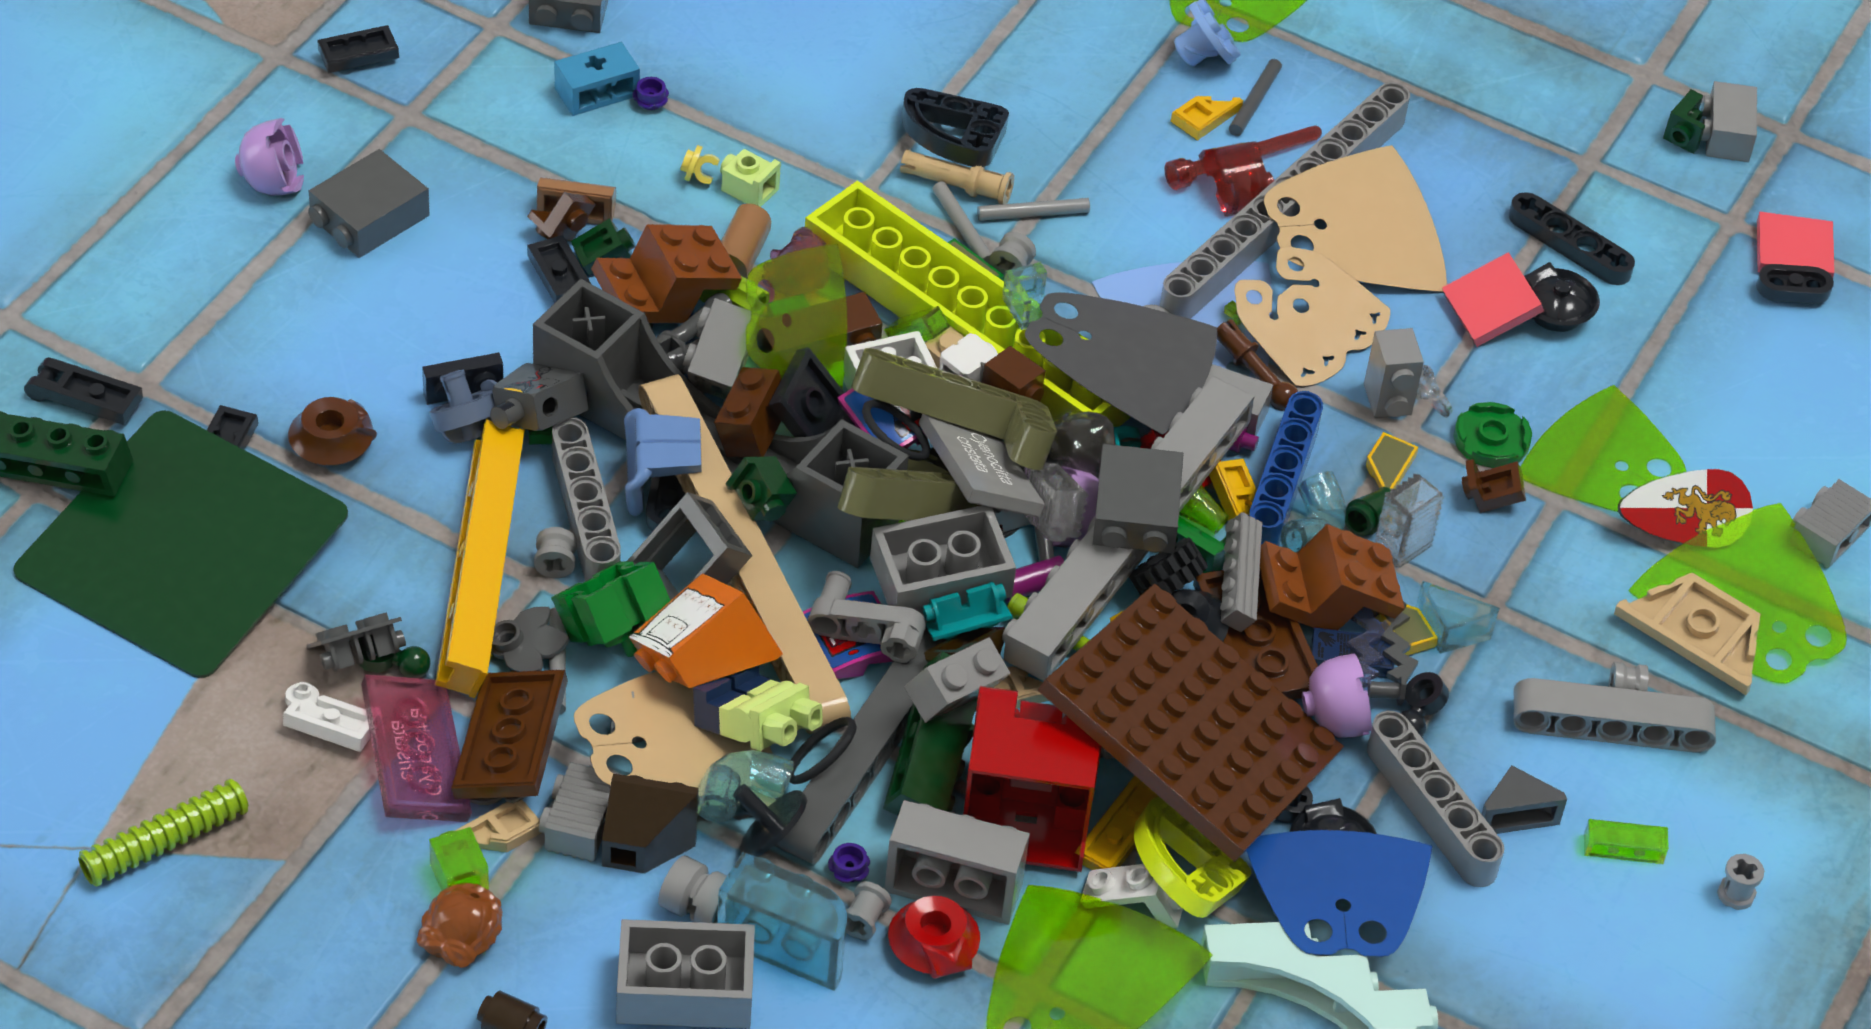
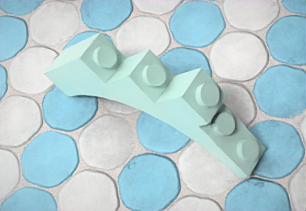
M1280 922L1204 926L1200 955L1206 986L1238 987L1274 994L1308 1007L1334 1022L1342 1029H1438L1437 1009L1435 1006L1429 1005L1426 989L1379 991L1377 973L1370 972L1367 956H1320L1308 954L1300 950L1293 943ZM1307 923L1304 929L1306 935L1311 940L1318 942L1317 938H1311L1309 923Z

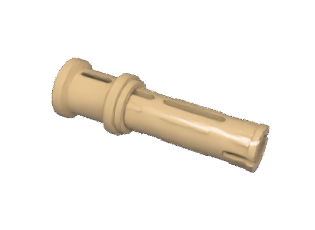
M908 149L904 152L901 163L905 164V166H900L901 173H908L937 182L943 181L948 185L965 189V192L971 197L975 198L977 195L996 199L999 204L1008 203L1014 186V174L1011 172H1006L1004 175L985 170V167L982 166L967 167L912 152Z

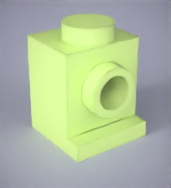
M743 149L737 156L728 154L720 167L722 174L721 191L746 204L750 203L761 207L780 188L781 162L776 159L769 162L746 149Z

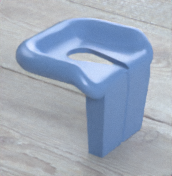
M641 408L633 409L625 415L624 427L627 451L625 495L627 510L630 515L639 516L643 512V485L650 477L702 472L700 418L650 415Z

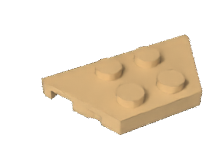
M1693 572L1675 579L1669 585H1659L1649 589L1645 597L1630 603L1624 599L1616 605L1614 615L1744 695H1747L1750 691L1761 615L1759 612Z

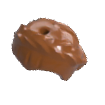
M461 883L447 887L432 900L429 910L422 916V927L416 939L418 945L429 954L443 958L451 966L467 967L469 964L474 963L477 955L487 951L490 945L495 943L497 935L500 934L503 914L501 901L490 890L485 889L479 884Z

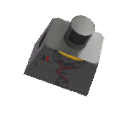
M525 363L493 386L492 392L495 407L491 409L490 416L494 425L500 429L513 426L540 431L589 410L583 373Z

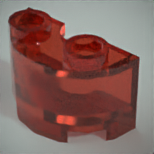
M1256 141L1205 149L1198 155L1207 177L1212 176L1216 182V197L1225 217L1236 215L1274 181L1273 175L1265 170L1261 158V149Z

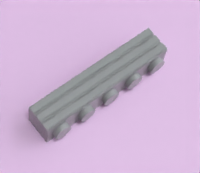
M1241 512L1234 519H1230L1225 528V562L1223 565V593L1220 606L1221 622L1239 632H1242L1257 620L1262 522L1255 520V518L1248 516L1244 512Z

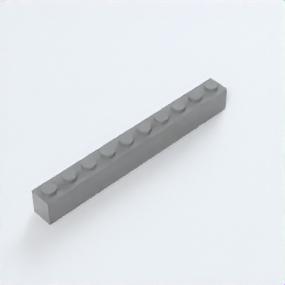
M1215 376L1210 379L1204 388L1198 387L1190 399L1189 407L1184 413L1178 412L1170 424L1169 432L1164 438L1158 437L1151 449L1184 452L1179 512L1251 421L1254 396ZM1095 516L1090 522L1082 540L1076 539L1073 542L1064 563L1061 566L1056 565L1052 568L1044 588L1040 593H1032L1026 602L1023 614L1018 620L1012 619L1002 635V640L1005 642L1004 660L1043 681L1057 669L1149 552L1147 550L1092 545Z

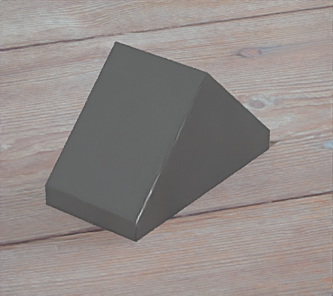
M1511 765L1485 802L1482 816L1496 834L1560 825L1567 797L1564 792Z

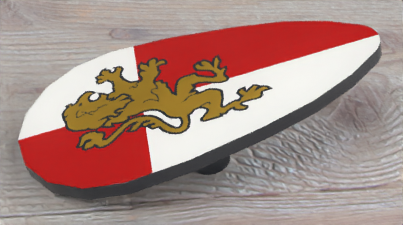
M1705 469L1665 476L1647 482L1635 488L1620 500L1618 512L1632 526L1647 534L1691 546L1718 548L1731 545L1743 536L1751 522L1753 505L1751 494L1740 478L1729 471Z

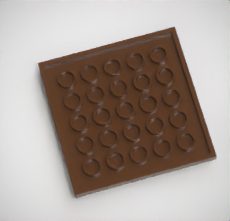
M1156 584L1151 586L1049 675L1037 690L1234 862L1344 747L1327 728L1319 726L1311 717L1307 716L1297 702L1287 698L1271 684L1267 676L1252 668L1239 656L1233 647L1223 643L1208 630L1203 621L1193 617L1176 602V599L1169 592L1162 590Z

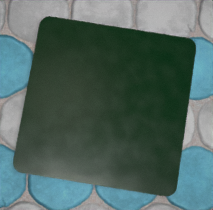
M162 410L153 413L127 441L133 462L115 497L81 491L16 561L13 570L15 577L20 582L189 675L204 678L210 676L219 668L348 518V509L345 503L183 417L171 411Z

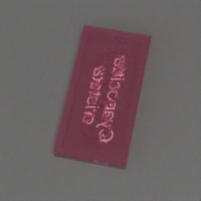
M366 674L362 680L361 687L385 817L468 822L472 814L470 800L454 799L451 787L460 759V750L447 688L436 686V680Z

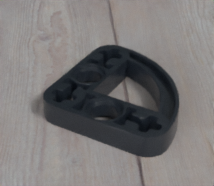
M912 88L905 93L901 120L909 136L930 152L960 164L972 167H985L992 162L1006 133L1009 112L1006 108L992 103L924 88ZM930 122L966 131L962 139L943 132Z

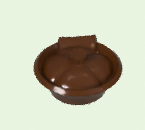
M324 397L308 404L292 421L288 432V439L292 449L303 459L320 465H339L358 458L368 449L371 442L377 436L371 419L361 404L352 399L347 401L337 397Z

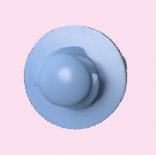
M1198 0L1190 4L1189 8L1195 19L1192 21L1191 27L1174 40L1175 48L1180 57L1190 66H1196L1207 57H1215L1219 54L1229 65L1236 61V58L1241 56V53L1233 43L1234 39L1223 23L1219 25L1215 19V13L1207 1Z

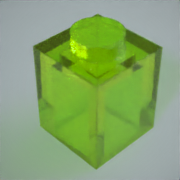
M471 827L458 831H447L438 837L429 839L430 866L441 891L461 883L479 884L489 890L488 865Z

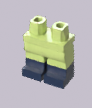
M759 666L693 688L694 725L696 727L739 742L746 743L750 741V748L762 751L774 743L785 747L794 742L799 729L804 728L813 731L821 727L823 723L822 704L809 699L808 685L800 682L794 684L786 680L779 683L761 676Z

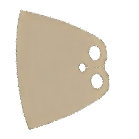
M1392 145L1360 152L1318 165L1277 184L1264 196V205L1268 216L1278 224L1280 230L1277 236L1280 248L1291 246V239L1294 236L1301 235L1311 240L1314 247L1313 251L1329 258L1356 281L1443 292L1442 287L1447 285L1443 253L1431 214L1414 177ZM1284 197L1294 199L1300 206L1299 214L1296 216L1284 215L1278 209V200ZM1322 219L1326 222L1327 227L1323 230L1318 229L1314 225V221ZM1296 257L1289 259V261L1304 267L1301 259Z
M658 671L634 678L607 690L583 703L574 713V722L579 734L587 739L593 748L590 761L594 771L600 780L610 786L613 773L608 769L606 761L610 756L620 755L628 759L632 764L633 770L627 776L637 775L644 779L668 783L679 782L687 786L698 787V806L731 810L734 804L739 803L733 797V793L742 784H746L767 806L784 795L780 775L770 746L762 751L750 748V741L746 743L739 742L696 727L694 725V687L687 688L676 681L669 683ZM595 714H604L610 717L615 723L614 732L608 735L597 733L590 726V717ZM634 737L643 738L646 741V747L638 748L634 746L632 739Z

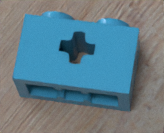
M622 41L554 61L555 90L572 116L633 98V91L640 80V68Z

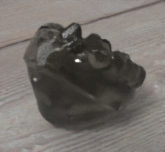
M1066 412L1054 421L1057 432L1051 446L1050 457L1054 461L1061 460V466L1088 472L1099 479L1102 445H1116L1113 423L1105 415L1097 412Z

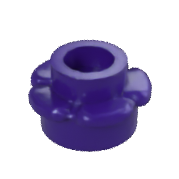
M657 77L642 78L638 81L636 89L633 91V99L637 101L640 107L646 110H656L668 102L669 91L664 81Z
M855 843L839 845L828 860L829 870L834 872L836 880L843 883L860 882L868 876L870 871L868 868L870 859L867 852L862 846Z

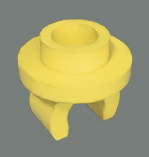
M697 145L695 152L688 149L680 168L681 171L686 172L684 180L690 182L694 173L697 180L701 183L711 184L713 177L705 175L701 167L704 163L718 166L720 159L713 154L700 156L703 147Z

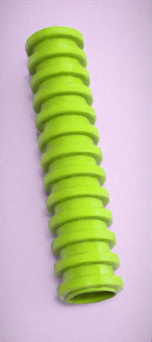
M227 779L224 783L225 786L222 787L217 784L213 786V792L205 790L201 792L200 798L196 796L190 797L188 804L185 802L178 803L176 810L168 808L163 816L161 814L153 815L151 822L148 820L141 821L139 828L131 826L126 834L118 832L115 836L116 839L113 840L108 837L104 839V845L102 846L96 843L91 846V851L89 852L85 849L81 850L78 861L84 876L90 884L98 887L102 885V879L105 878L108 881L114 879V873L116 872L122 875L127 872V867L129 866L133 869L137 868L141 860L145 863L151 861V855L153 854L157 857L163 855V849L165 848L171 851L175 849L176 843L181 845L187 843L188 837L198 838L200 831L210 832L212 825L216 827L222 826L224 819L232 821L236 818L237 813L240 815L246 814L248 812V801L242 787L233 779Z

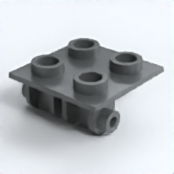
M387 612L355 621L357 630L349 632L347 624L315 633L317 642L307 644L306 646L308 649L324 644L326 652L320 654L323 668L325 670L332 668L335 672L339 671V669L355 665L352 652L357 664L363 663V655L358 638H362L367 657L370 661L375 660V651L377 657L398 653L400 647L406 646L403 632L401 630L395 631L393 623L402 621L401 617L389 620Z

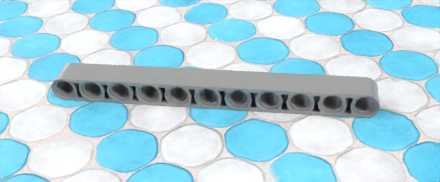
M1394 82L1385 83L1377 88L1166 276L1163 282L1160 306L1167 309L1170 314L1189 319L1197 314L1277 241L1280 230L1278 224L1268 216L1264 205L1265 194L1277 184L1313 167L1360 152L1380 148L1403 127L1410 100L1409 90L1404 85ZM1284 197L1278 200L1277 206L1281 213L1286 216H1296L1299 214L1300 206L1294 199Z

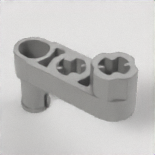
M831 571L827 574L821 596L814 601L808 618V623L813 632L834 639L881 644L880 649L882 653L899 663H907L910 659L917 656L927 623L925 617L919 611L902 606L845 600L852 585L851 578L840 571Z

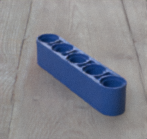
M1309 391L1296 392L1289 398L1250 508L1249 516L1262 522L1261 545L1265 541L1280 545L1318 435L1323 402L1318 395Z

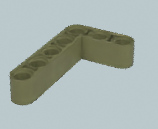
M872 348L864 349L851 385L853 390L862 395L1004 440L1009 458L1013 462L1033 470H1043L1057 432L1049 408L1037 400Z
M908 449V450H910V451H912V452H917V453L922 452V451H919V450ZM929 454V457L922 461L908 459V470L849 467L837 508L847 514L862 518L911 521L982 505L968 503L941 458Z

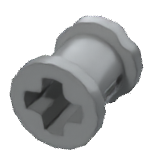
M1736 854L1727 861L1725 867L1726 877L1722 879L1717 893L1724 905L1736 910H1742L1751 907L1757 893L1755 887L1763 880L1764 868L1755 857L1747 854Z
M864 881L856 886L854 890L855 898L848 909H844L838 919L840 927L847 934L854 938L868 940L875 934V923L880 914L889 909L892 899L890 894L880 885Z

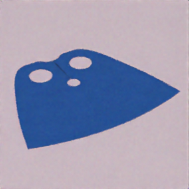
M1307 830L1261 835L1246 852L1257 880L1276 917L1289 938L1300 950L1313 955H1332L1341 949H1352L1363 956L1384 957L1393 954L1407 935L1425 885L1433 846L1413 840L1374 833ZM1340 899H1345L1350 902L1351 908L1348 911H1340L1336 908V902ZM1311 920H1323L1331 926L1332 936L1323 942L1313 941L1306 935L1305 925ZM1367 921L1378 922L1386 929V938L1380 943H1368L1360 937L1359 927Z

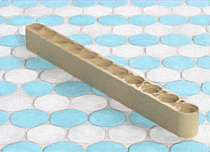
M679 374L639 385L638 394L642 409L646 410L650 415L700 418L702 472L679 474L676 477L685 494L689 492L712 500L752 554V557L731 579L730 583L733 588L745 594L782 651V656L777 660L771 661L780 682L786 680L794 684L800 682L808 685L809 699L822 704V726L813 731L805 729L806 732L813 734L833 720L841 717L851 718L847 697L757 522L752 521L736 490H729L725 484L732 474L683 379Z

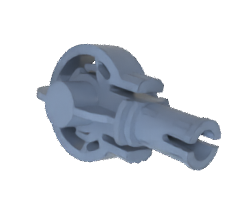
M464 369L441 376L440 380L443 383L449 402L429 412L435 431L441 432L448 442L454 444L482 436L486 419L492 421L490 412L495 407L492 390L497 382L488 379L481 383L480 391L471 394Z

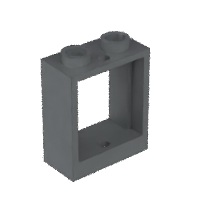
M687 492L627 561L633 562L634 565L638 562H654L669 598L672 600L679 593L665 575L663 569L696 531L714 556L691 582L703 573L722 583L728 584L752 557V554L712 500Z

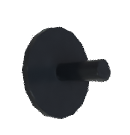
M746 784L739 786L733 793V797L739 802L731 808L733 818L742 820L754 817L756 819L742 838L740 845L741 854L746 858H755L764 854L781 841L803 814L808 801L806 795L802 791L794 790L784 794L767 806Z

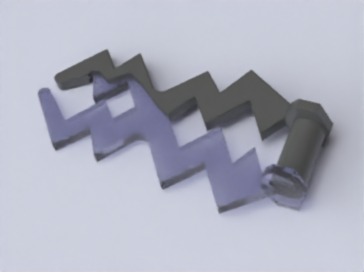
M1362 607L1351 620L1367 632L1347 641L1346 646L1360 656L1358 660L1364 677L1359 679L1362 683L1363 691L1367 690L1369 698L1396 699L1397 705L1402 706L1405 700L1407 682L1418 666V661L1405 654L1410 650L1411 644L1393 630L1408 622L1410 617L1401 612L1395 619L1389 617L1380 622L1374 618L1379 615V612ZM1380 640L1392 645L1383 650L1382 655L1371 647V645ZM1385 657L1398 666L1386 674V677L1394 682L1371 681L1378 677L1380 673L1372 667L1383 662Z

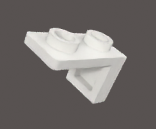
M1144 864L1091 870L1081 897V903L1086 909L1144 902L1162 929L1178 928L1183 908L1171 899L1153 879Z

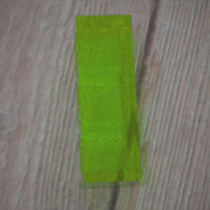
M936 306L900 317L887 326L884 331L888 337L919 331L923 340L927 341L934 339L951 326L940 307Z
M1589 819L1584 832V856L1664 864L1669 849L1668 827Z

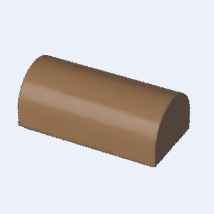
M540 177L537 185V211L552 212L562 194L567 192L586 195L596 204L589 214L587 223L599 225L609 218L613 221L616 205V187Z
M750 203L742 204L737 208L721 240L739 274L746 279L771 230V218L767 211L758 205Z

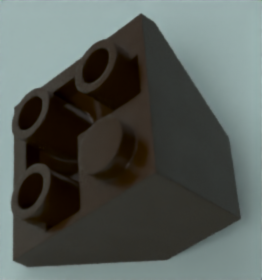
M613 773L602 838V866L646 873L695 847L697 842L699 788L687 786L679 782L668 783L644 779L637 775L626 776Z

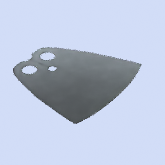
M1061 292L1050 293L1044 297L1040 304L1042 317L1039 320L1030 322L1025 331V338L1029 344L1053 365L1093 394L1162 435L1170 430L1169 427L1178 412L1184 413L1189 407L1190 399L1198 387L1203 388L1214 360L1217 345V327L1127 302ZM1058 303L1071 304L1077 309L1078 316L1073 319L1063 318L1055 312L1054 307ZM1045 329L1054 330L1063 337V343L1058 346L1047 345L1040 339L1039 334ZM1080 331H1087L1091 334L1092 338L1085 340L1078 334Z

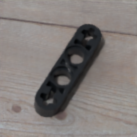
M1524 192L1513 197L1509 210V219L1515 226L1609 284L1623 285L1629 282L1635 266V259L1628 251L1533 193ZM1548 226H1559L1563 228L1565 232H1553L1550 229H1548ZM1587 244L1592 246L1595 251H1584L1577 245Z

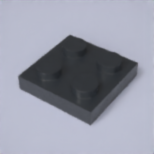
M809 347L798 349L768 404L794 437H809L827 432L847 414L838 402V397L844 394L841 387Z

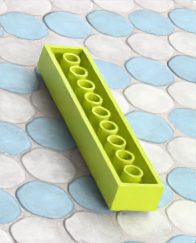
M858 180L805 217L803 250L929 339H932L951 326L964 337L969 333L976 334L985 342L992 344L998 354L1012 346L1046 370L1043 384L1044 395L1041 403L1049 408L1056 428L1065 429L1079 435L1092 449L1099 443L1101 425L1120 427L1131 418V416L1077 383L1029 344L1025 338V331L1030 322L1039 320L1042 317L1039 305ZM1045 329L1039 334L1040 339L1047 345L1058 346L1063 343V337L1054 330ZM1078 334L1082 339L1088 340L1081 334Z

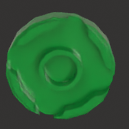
M1483 402L1471 405L1468 411L1460 413L1457 417L1453 438L1457 449L1465 458L1469 460L1474 459L1478 465L1495 468L1522 461L1529 452L1532 430L1524 416L1521 419L1518 415L1514 414L1515 409L1500 403Z

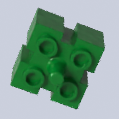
M619 561L592 575L593 578L583 583H577L551 597L570 642H587L588 646L604 644L605 647L621 643L627 657H633L634 653L638 651L629 638L634 633L632 627L638 624L640 628L671 601L654 562H638L634 565L630 561Z

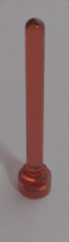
M1313 125L1194 162L1184 158L1171 160L1165 164V177L1169 186L1173 190H1178L1190 186L1198 175L1317 140L1321 137L1322 130L1319 126Z

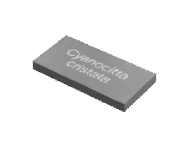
M922 414L919 420L920 427L968 503L1040 517L1045 503L1019 464L1009 458L1005 443L1001 438Z

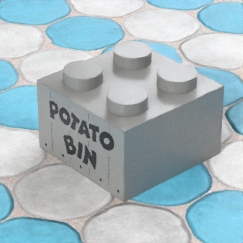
M716 298L711 309L704 306L696 328L698 329L697 337L700 338L697 345L690 343L683 362V366H685L683 373L688 374V380L698 390L726 400L738 374L747 363L759 330L760 314Z

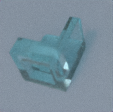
M1041 262L1005 271L1002 299L1021 330L1026 329L1030 322L1039 320L1042 317L1040 304L1045 297L1047 271Z

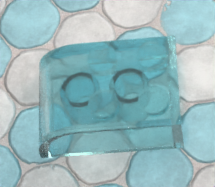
M742 852L719 888L717 923L755 925V958L835 991L843 973L847 912L840 897L828 887L813 881L804 874H795L774 865L766 858L755 857Z

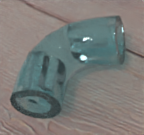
M1332 471L1313 475L1298 485L1297 489L1305 505L1307 516L1303 519L1286 522L1281 531L1282 547L1289 548L1298 553L1326 524L1344 530L1346 506L1342 490Z
M756 750L727 753L707 768L698 785V815L713 822L731 820L735 816L738 801L733 797V793L742 784H746L754 793L774 800L779 799L784 795L790 781L794 765L793 761L775 754Z

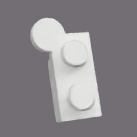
M306 682L296 683L286 690L285 702L288 708L283 714V726L358 752L362 751L379 727L380 714L325 695L319 696V691L316 687Z

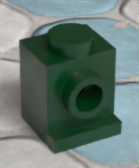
M776 456L744 457L725 483L729 490H736L752 521L778 520L786 512V508L797 494Z

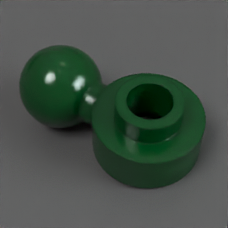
M358 638L363 655V663L358 665L366 671L374 673L384 672L395 665L406 678L418 679L423 677L430 668L429 654L419 646H409L403 650L399 649L398 653H391L381 657L375 656V660L370 661L367 657L362 638Z

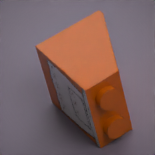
M703 573L629 636L638 650L634 653V656L648 672L658 671L667 682L676 681L687 688L777 660L783 655L745 594Z

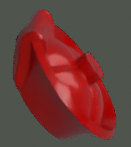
M926 896L907 904L895 914L889 926L888 939L892 951L902 963L916 971L930 974L933 979L972 969V959L980 945V931L972 915L955 901L943 896Z

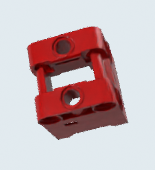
M980 686L963 815H969L975 819L1000 826H1011L1019 831L1030 833L1026 864L1082 872L1090 812L1102 746L1067 716L1062 718L1063 712L1055 705L1021 700L1019 711V709H1016L1018 691ZM1016 815L1037 817V822L1033 824L1015 821ZM1081 845L1080 855L1074 853L1077 850V848Z

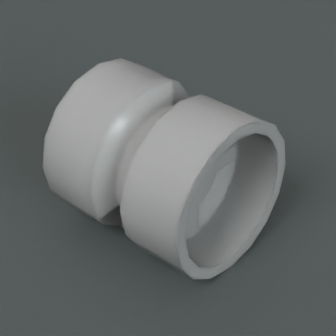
M684 855L676 860L666 875L660 889L658 903L661 907L681 917L689 913L692 922L725 923L738 899L740 884L737 880L719 871L708 874V867Z

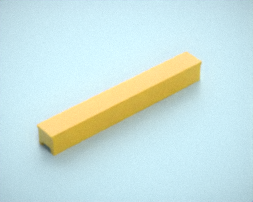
M488 419L484 423L482 439H476L473 447L435 681L436 686L464 693L472 698L476 697L489 669L525 429H517L510 426L500 429Z

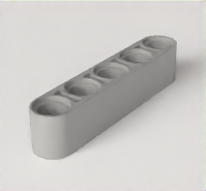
M572 417L552 427V460L571 531L577 539L576 550L585 581L593 578L592 575L621 561V547L588 427L582 420Z
M1537 678L1521 680L1514 686V725L1518 730L1525 733L1686 752L1708 751L1716 743L1715 707L1711 701L1705 698Z
M1383 711L1377 714L1373 720L1367 744V753L1370 759L1462 879L1475 887H1486L1494 883L1504 854V844L1500 837L1409 720L1396 711Z

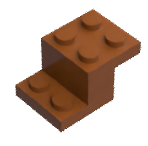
M647 224L630 258H596L591 268L603 291L644 312L649 323H684L689 319L704 289L737 290L742 280L714 228L705 225Z
M1326 524L1298 553L1268 541L1261 545L1260 571L1270 612L1312 628L1339 630L1362 607L1394 619L1405 609L1390 548L1385 547L1381 543H1374L1350 531H1344Z

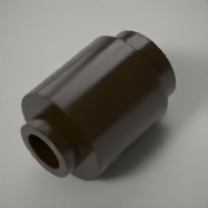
M503 991L496 992L493 997L486 996L477 1014V1020L481 1021V1029H545L548 1019L546 1015L540 1013L539 1007Z

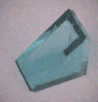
M1423 581L1420 586L1416 608L1420 609L1438 637L1436 648L1440 654L1490 640L1494 633L1500 610L1499 607L1426 581Z

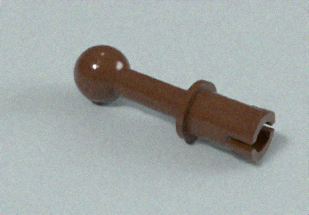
M1229 319L1227 323L1223 322L1217 327V340L1234 357L1233 363L1236 366L1244 363L1257 379L1273 384L1270 404L1278 410L1285 411L1291 395L1298 392L1297 388L1289 382H1280L1255 353L1259 345L1256 342H1251L1232 319Z

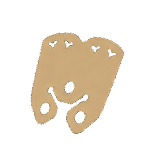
M1291 246L1282 247L1278 250L1276 269L1281 277L1286 280L1300 281L1316 279L1319 282V286L1293 284L1277 298V315L1279 317L1277 320H1273L1269 316V313L1272 312L1273 290L1266 282L1261 280H1239L1235 285L1234 292L1238 317L1249 333L1295 386L1314 385L1338 373L1344 367L1347 352L1363 350L1371 346L1375 331L1385 330L1390 318V308L1329 258L1312 250ZM1292 257L1302 260L1304 268L1301 271H1293L1288 266V260ZM1250 290L1258 291L1262 295L1261 303L1251 304L1246 298V293ZM1304 299L1309 305V310L1305 313L1296 311L1293 307L1294 300ZM1379 312L1380 315L1376 317V323L1373 324L1370 314ZM1355 330L1366 332L1365 335H1360L1359 339H1354L1356 335ZM1323 356H1334L1333 360L1328 361L1327 366L1324 365ZM1303 368L1314 371V374L1307 373L1304 377H1301Z

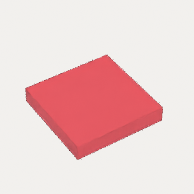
M1759 212L1757 218V272H1760L1764 266L1769 264L1813 266L1824 269L1833 278V221Z
M1509 252L1442 287L1445 297L1476 347L1544 312L1540 300Z

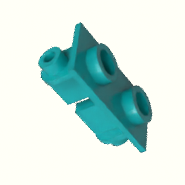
M989 582L988 584L967 589L968 603L962 605L958 592L929 599V604L923 605L922 609L927 621L926 628L933 641L952 639L960 635V633L978 628H991L1000 622L1013 619L1011 612L1003 601L1007 599L1003 584L995 585L994 582Z

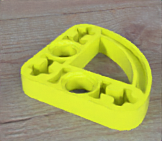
M1155 797L1149 802L1135 823L1134 841L1146 869L1166 894L1191 915L1200 918L1210 915L1236 895L1252 874L1249 865L1241 857L1234 862L1160 797ZM1164 842L1197 869L1187 875L1175 862Z

